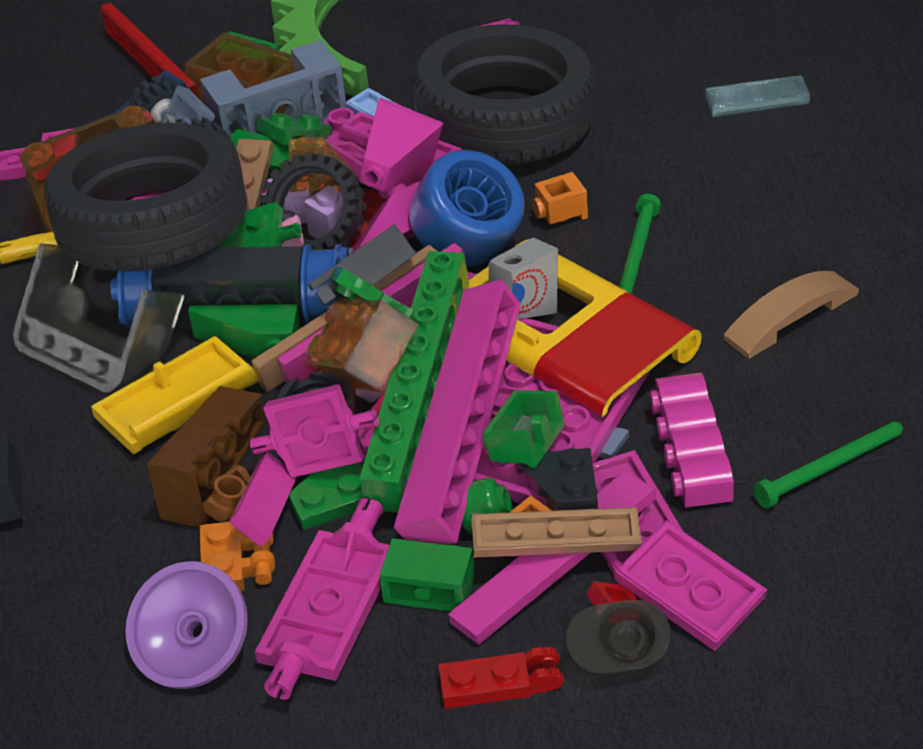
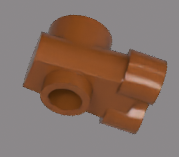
M234 465L224 475L219 476L214 482L212 494L203 503L204 512L220 523L230 521L251 478L244 467Z

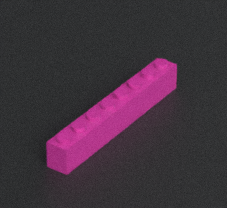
M502 279L463 291L394 528L405 540L442 545L457 543L467 506L468 489L471 483H473L483 447V432L489 425L521 303Z

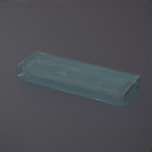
M802 75L711 87L705 89V98L712 117L808 104L810 93Z

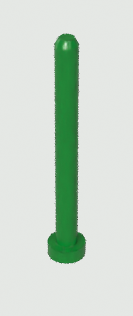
M653 194L639 196L636 203V211L639 216L619 285L620 288L631 294L652 218L659 214L661 208L660 199Z
M892 421L772 482L768 479H762L753 485L754 496L763 508L768 509L778 503V496L900 436L903 427L901 423Z

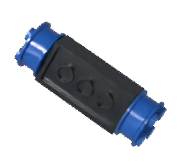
M306 244L304 248L302 246L213 248L195 258L166 267L141 271H117V278H113L111 281V297L113 300H118L119 322L126 327H133L136 322H153L157 327L165 326L166 330L192 329L188 314L189 306L297 304L302 328L324 314L327 307L343 297L342 294H339L323 305L315 293L333 280H327L313 291L307 285L348 257L349 249L348 247H343L342 244H336L334 249L313 250L310 244Z

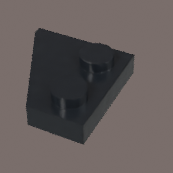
M569 448L560 451H548L536 468H531L523 463L515 464V471L518 474L525 473L531 479V488L539 496L547 500L548 506L553 511L598 509L591 448Z

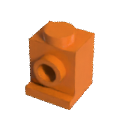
M573 172L534 184L535 198L532 199V208L538 219L544 217L549 224H554L579 216L581 220L588 218L587 190Z

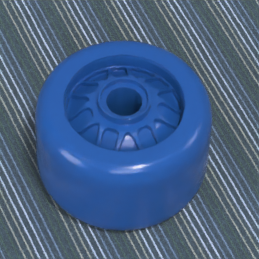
M472 150L453 151L438 158L422 178L413 193L409 205L411 228L420 244L424 248L430 245L435 250L441 252L455 243L465 253L467 267L482 265L495 258L516 232L524 215V195L513 173L495 158Z

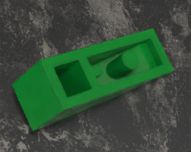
M297 304L189 306L188 308L193 338L205 342L216 336L235 353L255 359L301 329Z

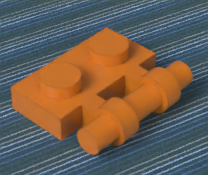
M229 521L200 525L202 563L212 565L226 573L237 584L240 591L245 590L244 578L255 577L256 583L260 585H266L272 581L271 573L275 569V557L270 552V546L273 543V532L270 538L260 546L231 525ZM254 550L251 557L243 558V551Z

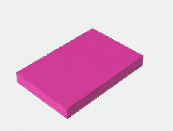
M667 520L614 573V580L714 651L765 599L767 593L766 588Z

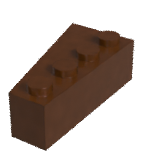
M219 386L149 460L147 467L153 487V499L157 503L160 519L200 528V525L207 523L210 516L204 512L203 503L212 494L215 480L219 476L224 475L234 465L241 466L251 449V438H257L267 422L263 409L262 394Z

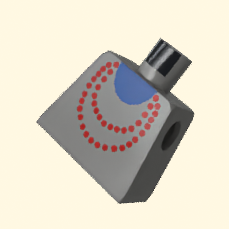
M531 238L491 259L488 264L489 283L502 279L521 303L517 319L557 313L558 248L536 238Z

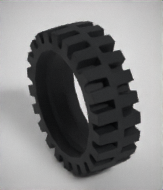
M305 153V156L298 154L292 156L291 162L285 160L279 165L282 169L280 171L274 169L270 174L273 178L271 183L265 182L263 188L267 190L266 195H260V203L267 205L277 202L284 209L285 198L290 188L300 178L311 173L326 174L332 177L341 188L343 196L342 214L336 226L325 236L315 240L303 239L304 245L302 248L306 244H310L313 250L334 249L336 244L349 247L352 244L349 241L350 238H357L360 233L357 230L358 225L364 224L365 218L361 215L362 211H366L367 206L362 201V198L366 196L364 189L359 186L361 182L358 181V177L341 162L322 154Z

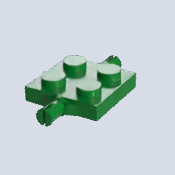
M277 202L246 210L237 229L215 248L281 247L284 241L300 238L302 236L300 234L302 229L298 223L283 227L284 209Z

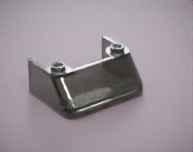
M40 243L13 331L15 346L22 353L103 392H117L131 384L166 353L185 295L178 292L143 289L128 338L125 339L85 320L89 309V298L83 288L73 284L79 262L64 253L58 245Z

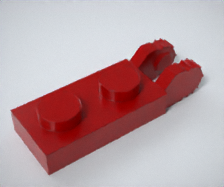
M545 646L544 648H532L525 655L522 652L438 664L444 709L531 697V694L557 690L561 688L564 682L563 673H561L559 668H555L560 661L559 653L555 650V647Z

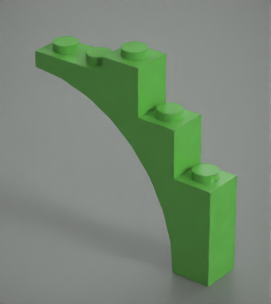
M270 0L274 25L272 26L275 44L281 46L274 53L278 78L294 73L291 49L321 40L341 65L345 94L356 96L369 88L366 66L352 61L334 50L320 34L323 20L329 10L339 0Z

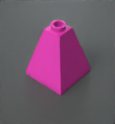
M380 98L358 181L381 191H389L402 183L407 187L418 181L421 182L427 170L433 164L443 123Z

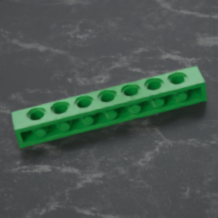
M428 251L411 306L413 312L407 320L378 415L379 426L374 428L359 478L363 498H368V503L365 506L366 509L371 499H374L382 505L383 512L398 513L463 291L469 288L465 253Z

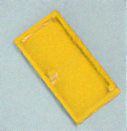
M214 336L165 365L160 361L153 365L154 371L97 402L91 408L94 417L132 454H135L169 432L182 427L219 386L243 390L259 382V378L254 368Z

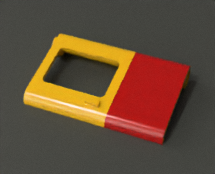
M558 254L557 288L588 305L550 334L540 333L517 319L506 361L603 417L607 414L610 403L619 394L672 353V358L679 363L690 361L699 349L702 336L698 329ZM489 266L469 280V288L489 283Z

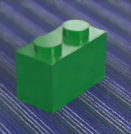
M392 538L380 572L383 602L451 612L470 596L475 579L473 548Z

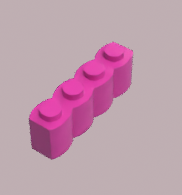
M694 373L656 378V390L649 392L652 414L659 413L660 416L656 419L659 440H666L667 442L664 445L666 467L674 468V472L671 473L674 496H681L685 508L732 502L733 475L703 374Z

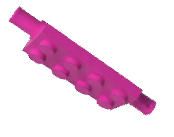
M361 498L350 522H346L335 533L318 531L255 650L257 663L274 666L272 673L264 684V689L270 696L277 698L280 690L283 689L280 699H288L300 673L334 681L337 680L381 590L380 572L390 545L379 543L372 534V530L383 513V507L378 501L371 499L366 509L365 506L368 503V498Z

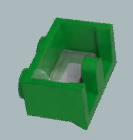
M514 390L483 432V444L485 449L488 450L490 461L509 464L523 463L531 468H536L565 425L558 392L539 390Z

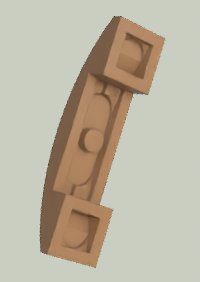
M817 271L799 276L778 286L749 307L724 333V341L749 359L777 343V331L822 305H825L830 310L835 309L857 296L859 289L834 271Z

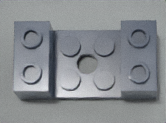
M319 40L291 49L294 73L244 89L231 69L200 79L204 104L215 114L213 121L229 136L237 129L265 135L257 130L258 117H271V113H276L277 108L283 104H289L283 113L290 115L293 119H300L301 114H311L319 116L320 121L323 123L328 119L331 111L338 108H347L341 65L324 43Z

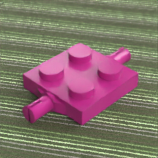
M340 385L329 386L268 401L263 409L270 424V434L251 438L250 447L254 448L252 450L254 454L276 450L284 460L291 478L362 462L366 456L359 437V430L379 426V417L376 416L377 412L374 409L354 415L347 406Z

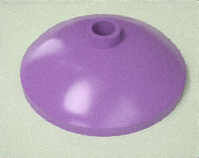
M189 561L163 568L143 584L130 606L126 620V641L132 660L138 669L149 679L170 688H195L214 680L232 664L243 645L248 621L244 597L231 577L212 565ZM202 624L201 634L198 637H194V629Z

